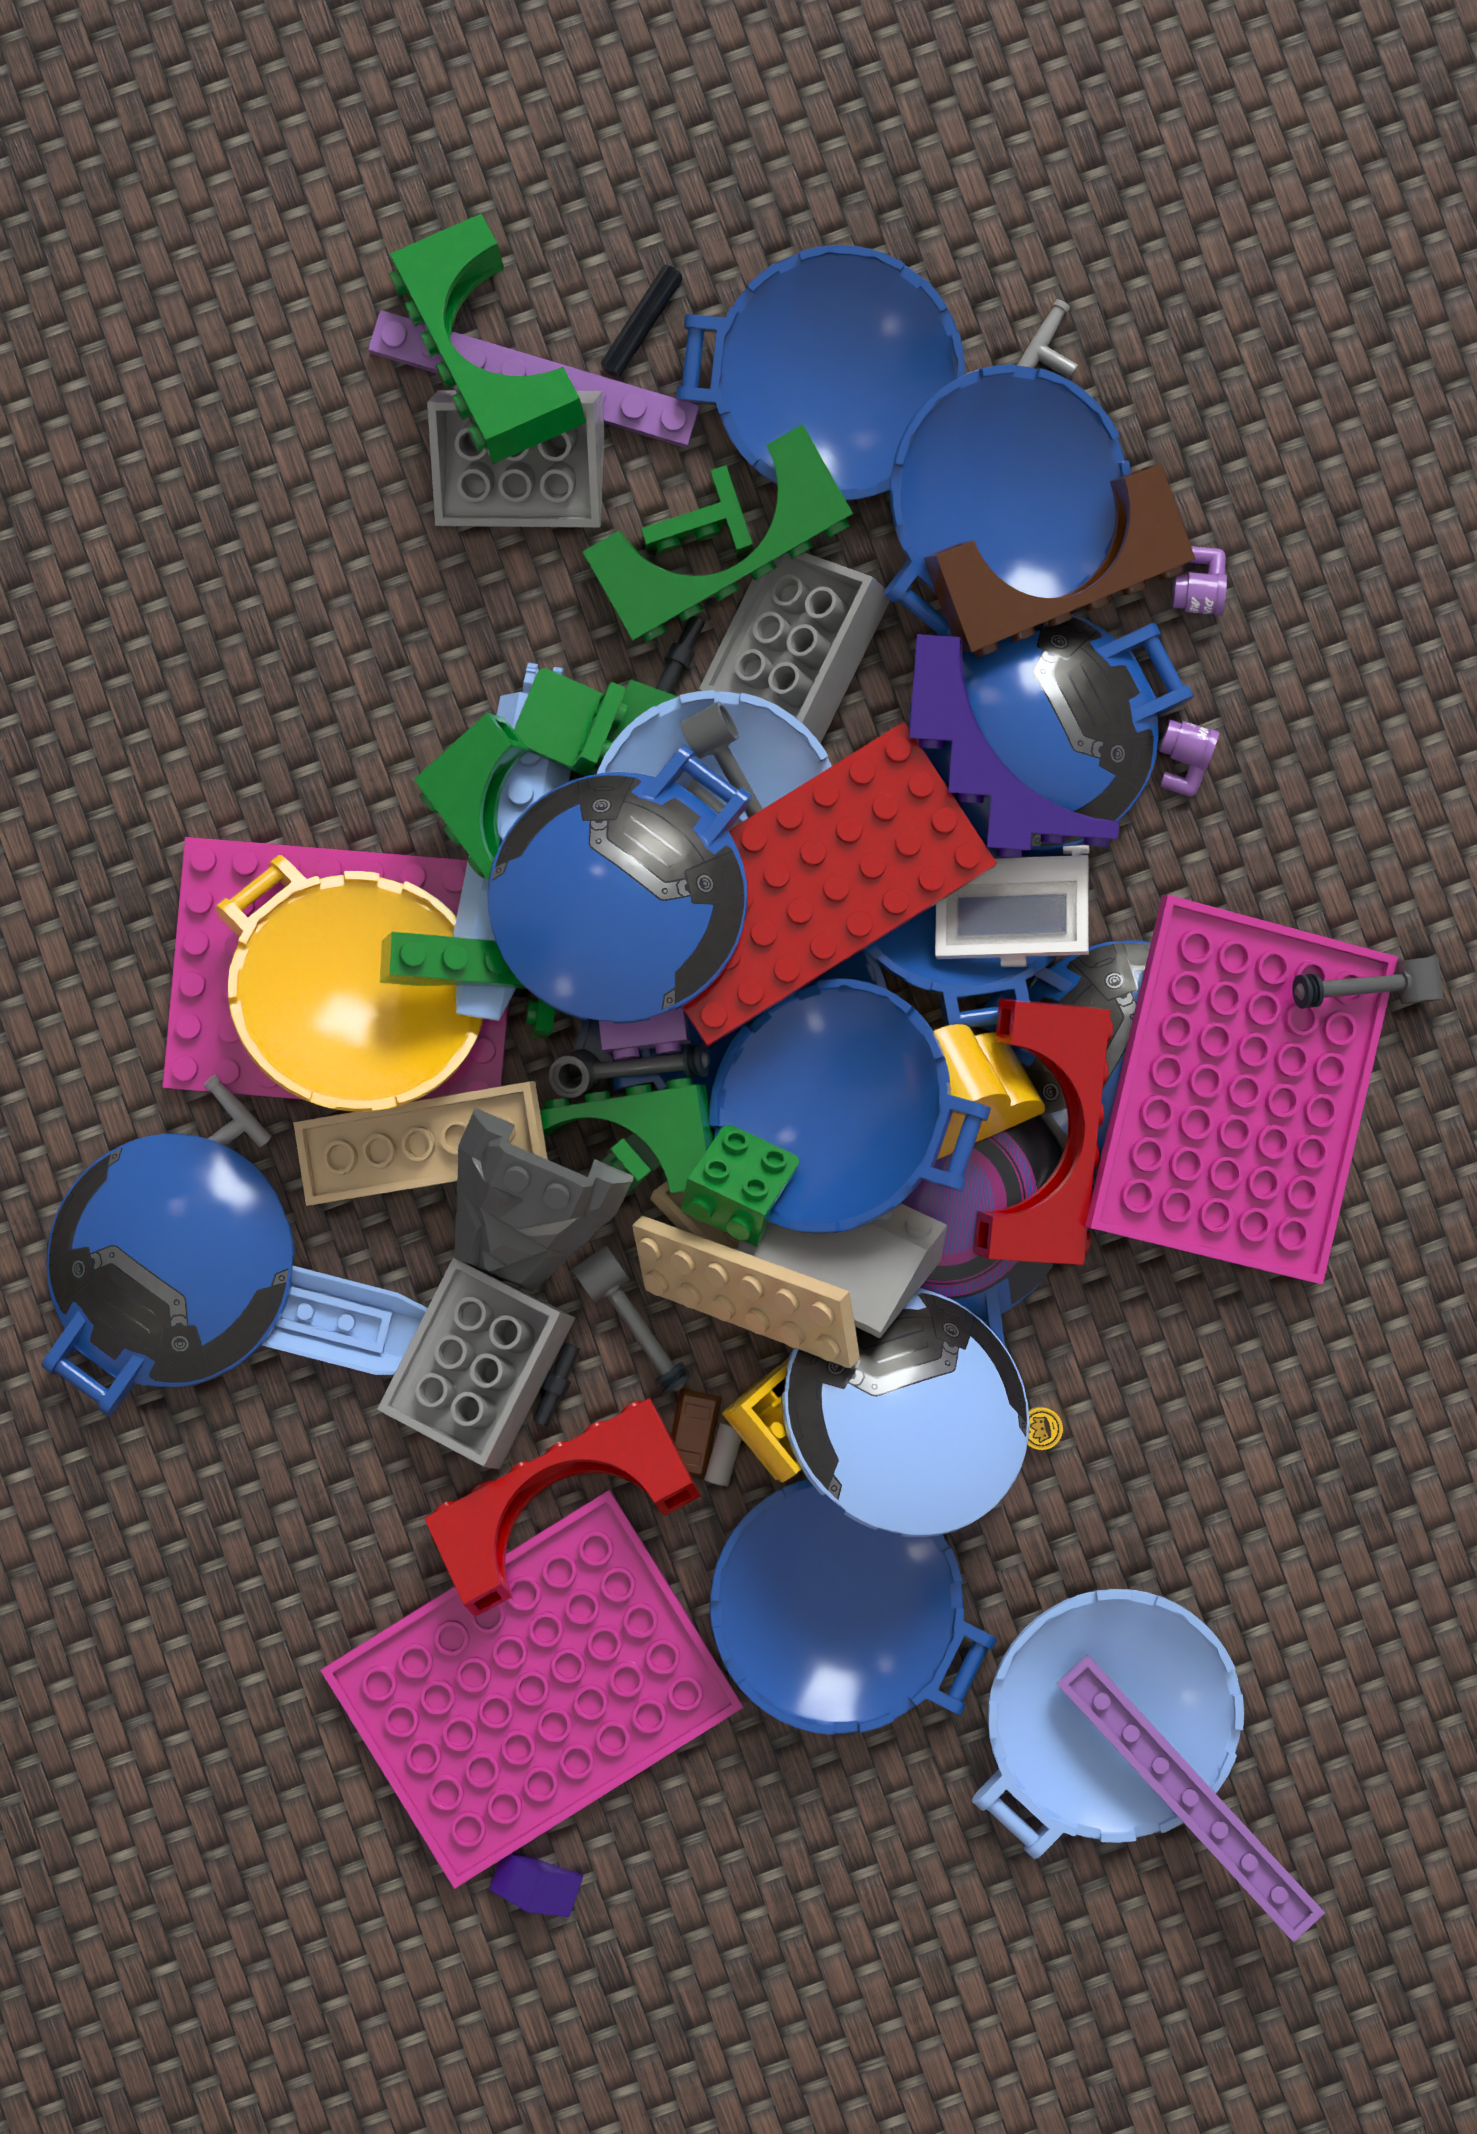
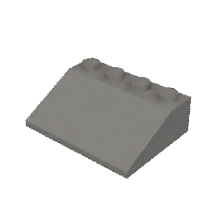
M437 390L427 402L435 526L600 527L604 455L603 392L576 391L582 404L586 420L585 424L493 464L485 449L477 451L468 431V427L473 426L469 417L464 420L460 418L452 400V396L457 394L456 391Z
M805 552L794 559H791L789 554L786 553L773 561L777 567L775 570L757 580L752 579L699 690H714L738 694L746 693L769 701L792 714L808 728L821 744L890 600L883 595L885 588L872 576Z
M900 1203L882 1217L864 1226L838 1233H802L786 1229L768 1221L765 1237L758 1247L741 1240L736 1250L850 1291L855 1327L881 1338L941 1261L947 1225Z
M453 1257L377 1410L483 1467L500 1470L575 1317Z

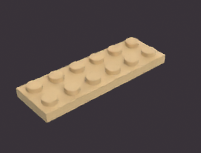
M535 1081L414 1101L385 1110L351 1112L293 1122L306 1206L456 1182L458 1178V1145L475 1108L514 1124L515 1126L508 1143L547 1159Z
M641 1216L632 1225L645 1291L847 1368H851L860 1359L850 1291L645 1216Z

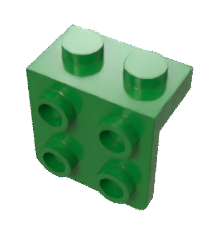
M542 668L534 678L513 730L528 748V751L583 776H587L596 763L601 765L605 754L613 743L607 740V736L611 726L618 728L624 717L628 705L621 701L627 688L611 681L603 693L552 670Z
M725 1125L687 1178L681 1211L691 1215L700 1222H705L730 1234L735 1239L743 1240L758 1247L765 1237L771 1209L797 1171L799 1158L795 1154L733 1125Z

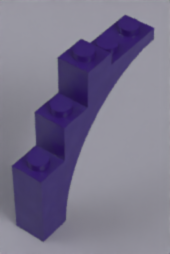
M917 634L909 738L919 739V747L944 749L945 741H952L948 792L958 793L957 802L983 803L984 795H991L987 847L997 848L996 856L1022 858V850H1032L1033 833L1041 834L1040 842L1066 844V836L1084 837L1083 845L1109 847V839H1119V821L1097 819L1059 806L1036 793L1003 764L981 731L970 705L962 662L963 639L952 636Z

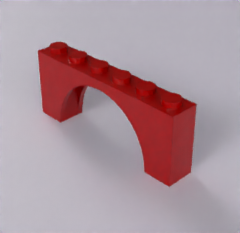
M999 999L995 1041L1015 1045L1028 1051L1043 1062L1051 1071L1065 1098L1068 1113V1134L1065 1148L1057 1167L1049 1179L1035 1193L1022 1202L1007 1208L977 1211L974 1254L995 1260L1084 1265L1085 1254L1089 1251L1091 1243L1090 1232L1085 1227L1093 1194V1173L1099 1164L1100 1158L1097 1136L1098 1128L1102 1125L1104 1119V1107L1101 1103L1102 1088L1107 1082L1109 1073L1106 1051L1107 1043L1110 1042L1113 1034V1023L1110 1018L1111 1010L1088 1006Z
M650 1398L643 1402L636 1401L623 1408L621 1414L606 1422L599 1421L591 1424L578 1437L552 1445L548 1448L546 1454L532 1461H523L514 1465L508 1474L495 1481L480 1483L473 1488L471 1494L457 1501H448L439 1505L433 1514L424 1518L463 1605L474 1617L513 1597L509 1589L505 1567L506 1549L510 1533L526 1505L537 1494L553 1483L580 1474L597 1473L616 1476L629 1481L643 1490L653 1500L663 1516L701 1497L659 1411Z

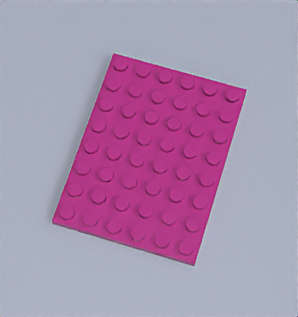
M185 837L163 1088L211 1092L203 1085L211 1076L216 1074L220 1078V1082L232 1094L301 1099L271 1080L251 1059L238 1037L230 1013L228 979L230 965L239 937L222 921L215 911V906L224 898L230 900L269 868L268 863L276 856L282 855L306 879L315 876L321 879L344 875V871H364L380 873L379 877L402 884L405 881L437 898L456 917L468 861ZM279 881L247 907L243 913L250 917L283 890L285 886ZM509 1003L499 1021L483 1018L476 1042L458 1070L435 1090L414 1101L502 1086Z
M1162 895L1085 1227L1323 1285L1390 992L1323 998V1002L1319 1007L1301 1009L1294 1001L1292 985L1294 978L1301 974L1316 973L1322 981L1394 975L1398 957L1172 895Z
M611 1489L506 1553V1577L513 1596L512 1598L474 1617L463 1605L455 1586L320 1670L454 1889L744 1708L742 1701Z

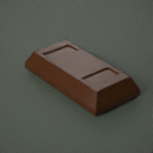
M681 1388L671 1437L691 1477L704 1479L722 1397Z

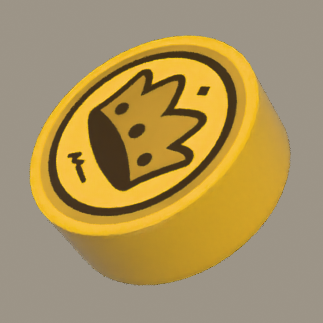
M1045 1407L1030 1409L1027 1445L1037 1450L1052 1448L1059 1442L1063 1433L1061 1419L1054 1411Z

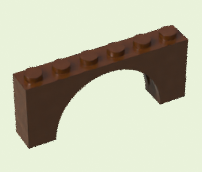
M1162 463L1144 467L1110 481L1115 503V526L1110 547L1094 574L1078 588L1067 594L1055 598L1037 597L1008 585L984 561L974 540L960 542L924 557V562L952 637H961L963 639L962 653L973 652L975 658L989 654L999 649L997 642L1002 639L1011 637L1012 642L1025 639L1036 634L1034 626L1048 621L1049 626L1058 625L1072 619L1073 614L1071 611L1085 605L1086 610L1090 611L1110 603L1108 595L1122 590L1124 596L1148 587L1145 580L1159 575L1160 580H1165L1183 573L1182 565L1196 558Z

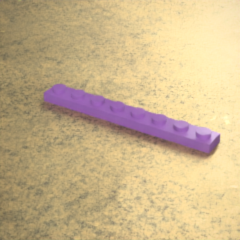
M380 310L368 348L370 354L438 374L436 365L441 363L437 355L429 357L420 337V334L425 332L422 325L414 327L409 318ZM452 332L451 343L454 348L467 361L479 368L502 375L529 376L564 367L576 391L603 392L604 424L688 449L699 414V405L678 401L673 397Z
M1088 1654L1056 1682L1293 1942L1325 1914L1318 1904Z

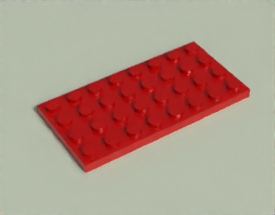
M905 721L728 830L739 850L747 880L748 900L743 932L730 962L720 976L697 998L682 1007L707 1047L996 867L997 862L952 793L948 792V787L922 747H919L916 738H909L910 729Z

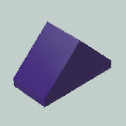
M514 1851L498 1862L489 1890L526 1912L570 1917L583 1875Z

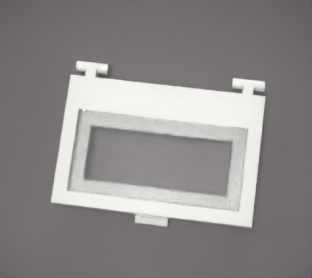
M1063 846V854H1072V856L994 858L997 862L996 867L936 904V959L1000 957L1001 967L1006 968L1027 967V956L1089 955L1088 855H1082L1089 854V846Z

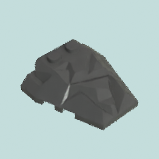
M475 1108L458 1145L454 1258L533 1292L617 1214L634 1176L594 1159L587 1176L579 1174L508 1143L515 1125Z

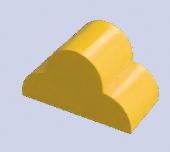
M963 1024L949 1025L933 1031L946 1058L951 1095L991 1108L987 1121H982L975 1143L1045 1112V1104L1010 1044L996 1042V1032H987L974 1036L970 1027ZM952 1113L937 1159L953 1153L965 1118L964 1115Z
M790 1357L750 1387L722 1413L775 1480L779 1479L781 1483L790 1479L802 1469L790 1446L783 1418L782 1393L785 1392L788 1372L786 1367Z

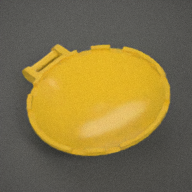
M278 855L268 863L269 868L230 900L224 898L215 906L218 916L239 937L230 965L228 979V1001L235 1030L243 1047L256 1065L271 1080L286 1091L308 1102L336 1110L352 1112L385 1110L405 1105L432 1092L447 1081L468 1057L480 1032L483 1018L457 1014L455 985L412 986L380 983L382 940L391 932L453 937L457 917L442 902L425 890L406 881L402 884L379 877L380 873L364 871H344V875L321 879L315 876L306 879L285 857ZM279 881L285 886L283 890L250 917L243 913L247 907Z

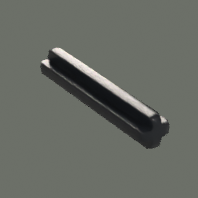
M666 264L661 268L602 359L601 367L610 375L615 377L621 376L682 282V274L674 267Z

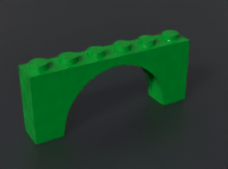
M482 214L390 253L395 271L390 272L389 277L399 297L406 294L409 302L404 303L413 326L422 325L425 332L421 333L420 337L429 357L438 356L441 363L437 364L436 368L446 389L451 386L454 387L457 394L452 396V400L460 418L464 420L469 417L473 426L468 427V431L478 452L485 449L492 463L495 464L586 423L580 397L564 367L529 376L496 374L467 361L451 343L454 320L463 302L481 283L504 270L498 244Z
M804 424L766 445L772 457L777 476L778 495L776 510L771 526L762 542L747 558L727 570L704 576H688L673 573L653 564L641 555L628 541L623 531H617L582 551L632 640L642 637L645 643L657 638L667 632L664 623L679 616L682 622L690 619L704 610L700 604L704 600L715 595L717 600L721 601L740 590L737 581L752 574L754 580H757L777 568L773 562L777 558L788 553L790 558L794 559L813 548L810 539L823 532L830 538L850 526L847 518L854 514Z
M490 713L482 716L414 779L422 790L420 798L432 812L439 813L446 823L443 828L448 837L457 845L464 847L470 855L467 861L471 868L480 877H486L488 881L493 861L500 846L497 817L503 787L514 766L528 751V748L507 720Z
M690 1077L666 1081L667 1089L653 1092L651 1084L625 1088L626 1096L611 1098L610 1091L586 1094V1103L570 1105L569 1098L544 1101L545 1109L540 1110L544 1139L556 1129L580 1119L599 1118L617 1123L638 1135L651 1148L665 1172L670 1193L684 1192L687 1178L714 1140L713 1129L709 1127V1103L706 1085H693L692 1078Z

